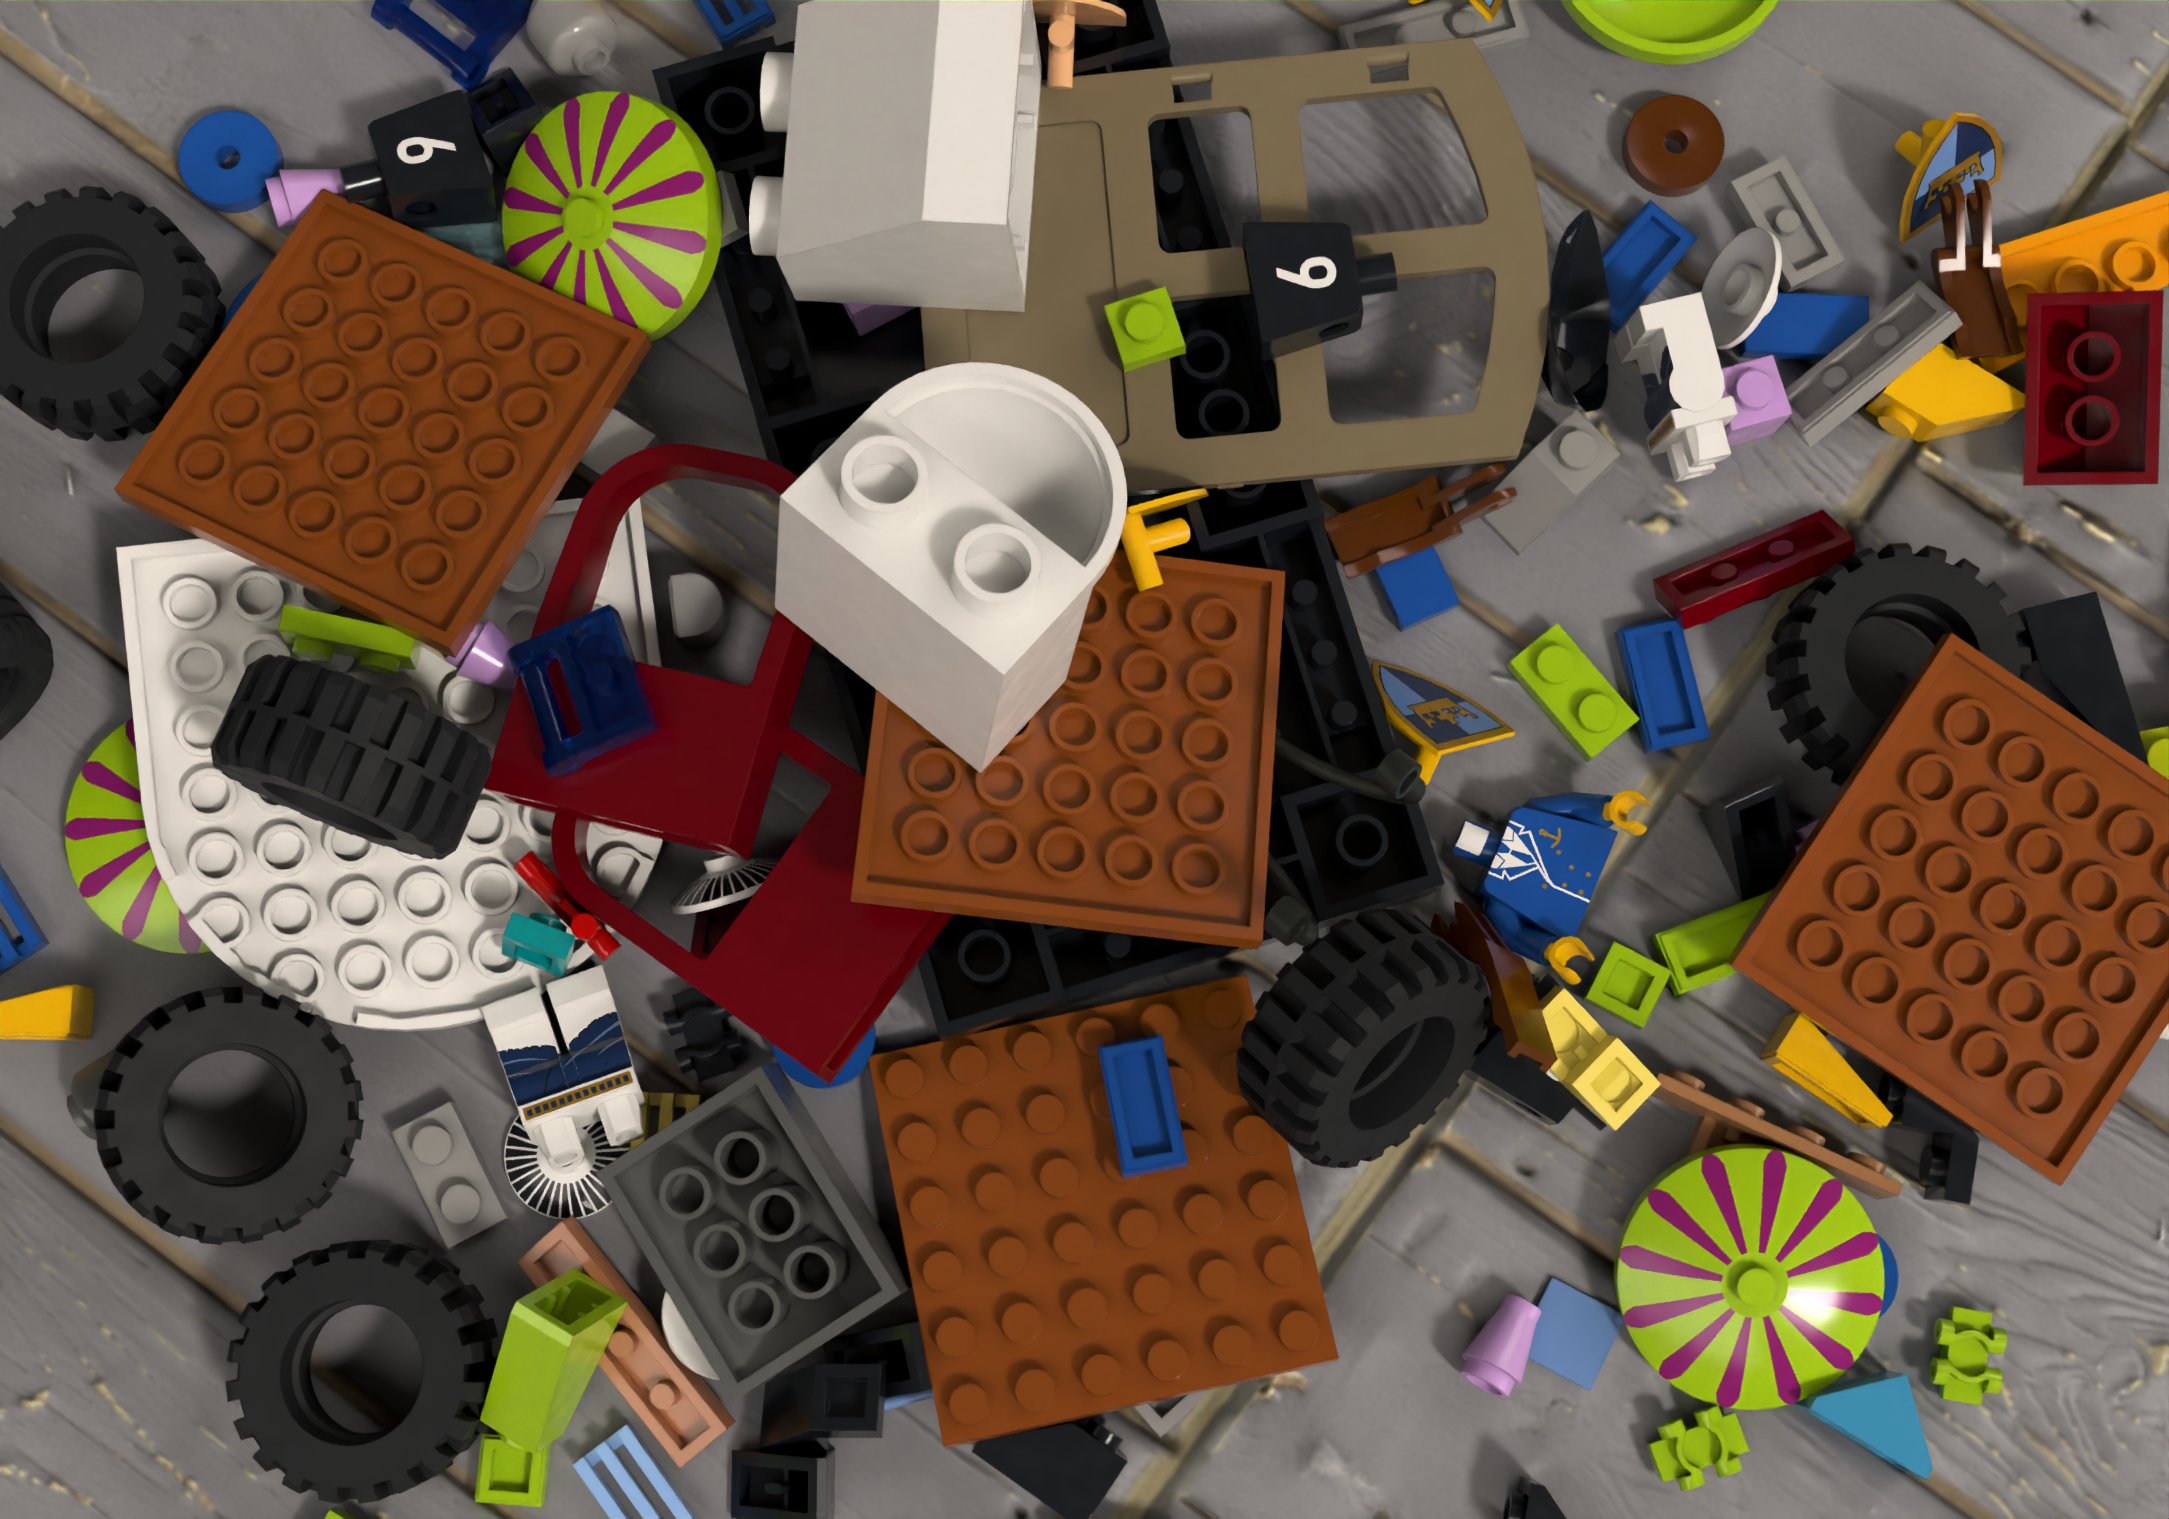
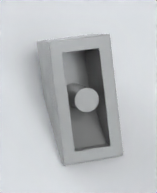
M1575 410L1531 450L1490 493L1493 494L1497 491L1514 487L1517 496L1511 498L1512 502L1480 518L1518 556L1609 471L1621 453L1578 410Z

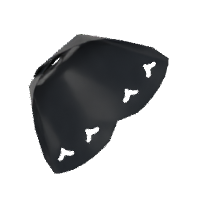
M1584 210L1566 228L1559 243L1551 277L1547 344L1541 377L1555 403L1583 412H1590L1602 408L1607 395L1609 366L1606 364L1610 331V296L1597 228L1590 210ZM1572 236L1570 243L1566 242L1568 237ZM1560 318H1567V323H1562ZM1557 349L1565 351L1572 359L1573 364L1567 371H1564Z

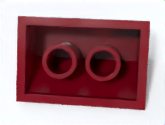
M2164 290L2027 294L2023 486L2158 484Z

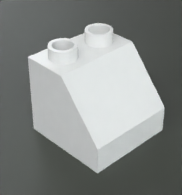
M812 0L798 5L794 53L767 52L762 64L760 82V109L764 130L766 132H787L783 177L756 176L752 184L749 206V236L752 252L754 255L776 256L795 300L1025 312L1042 80V63L1032 0Z

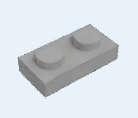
M1785 155L1730 182L1725 191L1746 228L1758 227L1770 231L1777 237L1780 243L1782 267L1779 285L1784 293H1791L1838 269L1844 263V256Z
M450 1101L391 1132L447 1249L455 1248L512 1218L456 1102Z

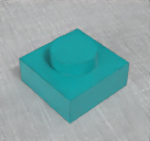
M513 912L502 935L501 954L563 978L573 956L576 936L566 933L567 927L562 922L548 915L531 913L528 918Z

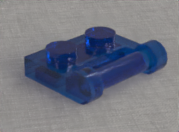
M376 0L371 10V17L387 30L396 28L450 69L451 79L469 91L483 81L490 64L524 26L533 0H426L475 37V40L465 51L409 9L413 0Z
M610 604L523 641L508 650L507 657L514 675L521 676L545 746V750L541 753V758L548 776L559 777L581 769L591 759L660 730L619 611ZM557 658L559 659L583 732L572 737L569 735L547 670L551 661Z

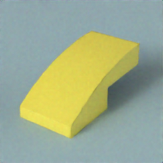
M1555 985L1539 1001L1558 1059L1548 1071L1610 1129L1616 1131L1661 1083L1618 1037L1607 1034L1564 987Z

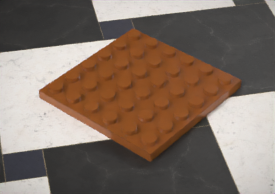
M322 188L114 490L122 501L456 658L652 345L648 333L359 204H348L347 199Z
M1116 550L1104 574L1092 588L1065 682L981 773L876 690L850 902L1258 950L1263 942L1285 571L1154 555L1164 584L1139 592L1126 552Z
M1953 633L1943 634L1725 964L2048 1181L2062 1186L2169 1023V779Z
M1247 974L974 1033L946 1042L937 1041L868 1057L945 1449L1338 1361L1339 1356L1287 1141L1248 1105V1101L1242 1097L1239 1088L1236 1066L1237 1050L1243 1047L1241 1034L1246 1022L1253 1020L1256 1014ZM1162 1034L1188 1158V1166L1123 1179L1097 1046Z

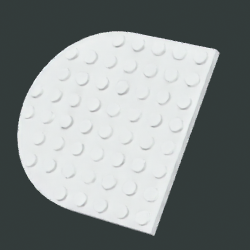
M639 497L624 514L617 528L580 649L662 667ZM584 498L553 502L479 620L486 624L488 619H490L525 651L527 650L537 615L572 523ZM202 538L116 547L141 803L147 837L157 868L163 881L166 882L174 901L188 920L187 922L217 957L239 976L257 988H262L268 995L279 999L280 995H285L300 1002L299 1010L319 1015L322 1019L338 1024L385 1031L438 1030L484 1020L480 1007L538 987L540 994L543 995L547 992L545 984L562 979V977L501 954L502 935L513 912L528 918L531 913L548 915L562 922L567 927L566 933L574 935L566 923L513 869L514 865L523 856L533 851L560 879L553 861L551 844L555 814L508 803L483 788L456 851L442 860L435 858L426 859L416 854H406L394 848L369 842L364 838L337 830L335 827L315 821L293 809L279 805L267 797L245 788L238 781L228 778L222 774V771L213 766L210 746L247 666L267 654L275 657L278 655L288 656L302 662L305 660L319 664L321 667L332 671L337 670L367 684H374L388 690L391 694L404 700H410L425 707L427 711L446 718L456 724L457 728L475 736L479 743L484 744L488 748L491 763L513 693L456 675L459 670L458 668L447 663L424 647H421L416 670L399 667L397 675H386L365 670L358 666L359 658L333 653L332 661L329 662L296 655L292 652L293 644L286 643L278 631L284 604L375 624H384ZM590 822L586 847L591 871L607 894L632 910L653 872L664 840ZM593 915L596 919L599 920L601 925L613 936V934L616 931L610 926H608L606 923L601 921L599 918H597L595 915ZM575 937L573 956L563 978L571 976L596 954L586 942Z

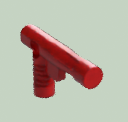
M533 851L528 852L514 865L513 869L566 923L574 936L586 942L604 962L622 946L591 912L580 905L569 894L561 880Z

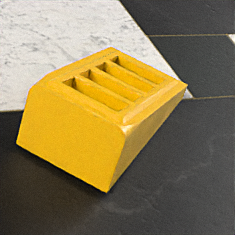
M64 984L0 1001V1040L87 1041V1038H92L94 989L78 984Z
M1798 1012L1786 1015L1760 1053L1761 1061L1863 1130L1887 1127L1893 1115L1813 1022Z

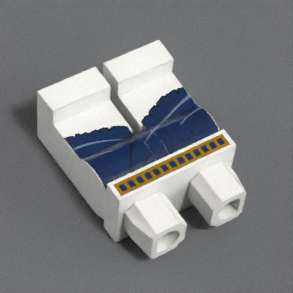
M1699 292L1640 306L1614 340L1620 363L1633 360L1638 362L1648 397L1644 407V420L1652 431L1646 437L1650 455L1667 452L1675 482L1711 474L1716 469L1714 463L1725 460L1731 455L1724 427L1738 414L1733 396L1722 398L1725 389L1724 376L1702 294Z
M602 965L545 984L568 1049L564 1053L561 1052L548 1010L538 987L480 1007L505 1071L522 1124L533 1145H539L549 1164L554 1169L579 1161L580 1158L585 1156L577 1132L579 1128L602 1121L610 1146H620L644 1136L640 1107L646 1105L612 990Z

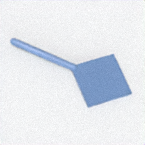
M1551 1277L1536 1306L1542 1311V1314L1535 1327L1528 1359L1590 1391L1622 1324L1625 1323L1620 1311L1618 1312Z

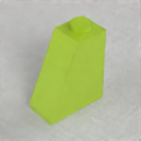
M574 1267L517 1300L510 1313L480 1421L496 1430L500 1439L507 1445L515 1449L530 1451L535 1455L561 1437L624 1312L628 1300Z

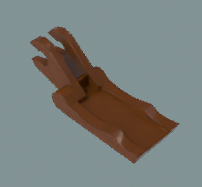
M1974 179L1975 193H1967L1966 207L1972 245H1965V198L1960 183L1956 181L1947 182L1949 195L1940 196V210L1946 247L1934 248L1931 252V266L1939 297L1956 311L1963 323L1961 327L1950 335L1956 360L2015 355L2025 351L2018 333L2017 317L2009 301L2003 281L2000 247L1998 243H1992V199L1988 183L1983 179Z
M1496 463L1487 466L1446 488H1443L1438 475H1434L1399 492L1323 520V525L1338 554L1346 577L1353 579L1452 540L1463 534L1462 525L1511 503V498L1517 496L1514 487L1490 494L1454 513L1450 501L1500 479V474L1507 471L1504 464Z
M1454 901L1455 917L1458 920V925L1451 922L1448 929L1442 917L1435 913L1431 922V929L1467 960L1480 965L1492 995L1494 1023L1503 1030L1507 1055L1516 1058L1521 1053L1538 1062V1069L1547 1073L1558 1059L1530 972L1523 957L1510 950L1484 914L1471 910L1465 904Z

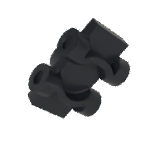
M696 988L672 995L676 1008L663 1012V1016L670 1036L684 1032L687 1045L675 1049L676 1059L682 1074L695 1070L698 1081L703 1082L736 1071L737 1067L734 1056L745 1053L743 1042L737 1028L726 1032L725 1025L722 1022L723 1019L733 1015Z

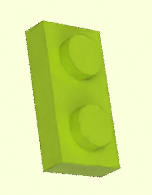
M285 604L278 626V631L285 642L293 644L292 652L296 655L326 662L332 661L333 653L359 658V667L386 675H397L399 667L416 670L422 647L420 641L390 626Z
M1558 623L1505 666L1587 762L1640 719Z

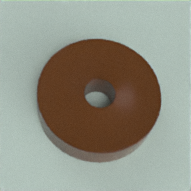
M1681 95L1658 97L1643 105L1632 118L1623 137V161L1633 180L1648 192L1664 197L1685 196L1702 188L1716 171L1724 154V133L1717 117L1701 102ZM1667 139L1676 140L1682 146L1683 152L1672 153L1668 151L1663 141Z

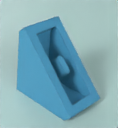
M1886 1370L1830 1384L1818 1393L1811 1394L1806 1399L1793 1403L1907 1474L1927 1480L1933 1470L1907 1374Z

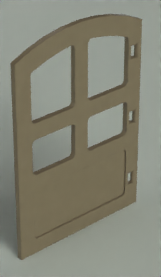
M1471 37L1073 77L1072 89L1069 90L1047 88V79L1041 80L1025 312L920 307L925 371L957 363H995L1033 372L1062 386L1082 401L1101 421L1110 434L1123 464L1127 496L1189 491L1202 488H1218L1219 490L1244 487V485L1516 460L1536 403L1546 352L1550 299L1547 237L1538 186L1521 131L1500 84ZM1407 62V80L1371 83L1368 66ZM1211 82L1212 99L1174 103L1172 86ZM1424 93L1437 95L1441 99L1461 139L1477 181L1487 218L1477 224L1352 236L1355 257L1392 252L1397 280L1474 272H1486L1492 276L1494 280L1492 326L1485 370L1475 408L1466 413L1338 424L1332 420L1329 412L1323 344L1321 343L1274 358L1281 420L1278 428L1268 432L1195 439L1181 437L1176 429L1170 358L1124 373L1105 315L1104 305L1164 286L1167 288L1171 303L1175 301L1247 295L1250 292L1243 247L1167 253L1161 249L1157 229L1148 133L1149 126L1154 121L1161 119L1231 112L1246 114L1251 122L1260 221L1310 222L1299 111L1304 106L1312 104Z

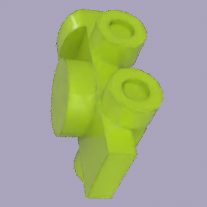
M1950 1306L1948 1319L1937 1318L1933 1330V1339L1936 1344L1942 1346L1940 1348V1358L1933 1357L1930 1362L1928 1375L1930 1383L1940 1385L1939 1398L1982 1406L1983 1392L1995 1395L2000 1392L2003 1378L2001 1369L1986 1365L1988 1353L2002 1355L2005 1352L2007 1332L2004 1328L1991 1326L1993 1313Z
M1710 1405L1694 1412L1697 1425L1685 1427L1682 1418L1672 1419L1659 1424L1657 1429L1661 1438L1651 1441L1646 1445L1660 1481L1664 1483L1676 1478L1681 1491H1687L1706 1483L1701 1469L1713 1465L1718 1477L1729 1476L1741 1471L1743 1468L1738 1455L1750 1450L1735 1412L1722 1415L1718 1405Z

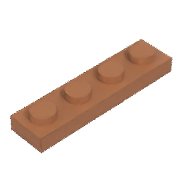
M573 1215L561 1221L517 1260V1263L537 1288L574 1267L628 1300L598 1365L679 1468L693 1459L736 1422L701 1376L687 1368L674 1355L666 1341L662 1327Z

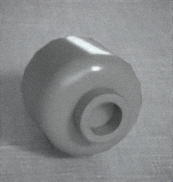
M533 0L526 21L528 38L556 74L574 78L593 75L605 68L618 42V29L616 23L599 0Z

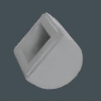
M695 573L671 575L668 585L674 636L686 650L713 645L722 638L729 624V610L716 585L703 575Z

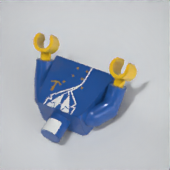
M1633 790L1621 791L1614 797L1603 794L1569 792L1530 798L1522 807L1515 806L1506 814L1499 832L1465 818L1456 836L1451 853L1484 867L1475 887L1474 895L1483 901L1482 913L1488 918L1512 952L1545 967L1552 966L1567 984L1575 985L1581 981L1577 973L1565 967L1571 957L1576 955L1585 956L1588 960L1594 961L1593 954L1584 942L1575 936L1618 833L1607 827L1615 823L1628 834L1634 836L1644 834L1647 827L1637 821H1627V813L1636 805L1651 807L1652 803Z

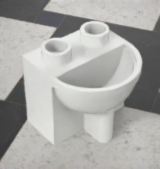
M968 362L945 365L918 373L900 382L876 400L780 496L775 608L981 773L1067 678L1092 588L1104 574L1114 556L1126 517L1127 484L1118 450L1101 421L1082 401L1062 386L1033 372L1009 365Z

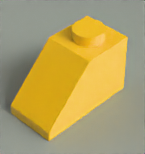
M1940 343L1876 394L1865 410L1878 417V423L1887 432L1900 438H1912L1917 442L2003 425L2024 408L2025 394L1968 359L1956 360L1954 351Z

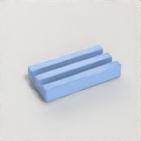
M631 1423L623 1426L572 1465L610 1519H632V1517L595 1466L601 1460L643 1519H662L615 1452L617 1448L624 1444L675 1518L698 1519Z

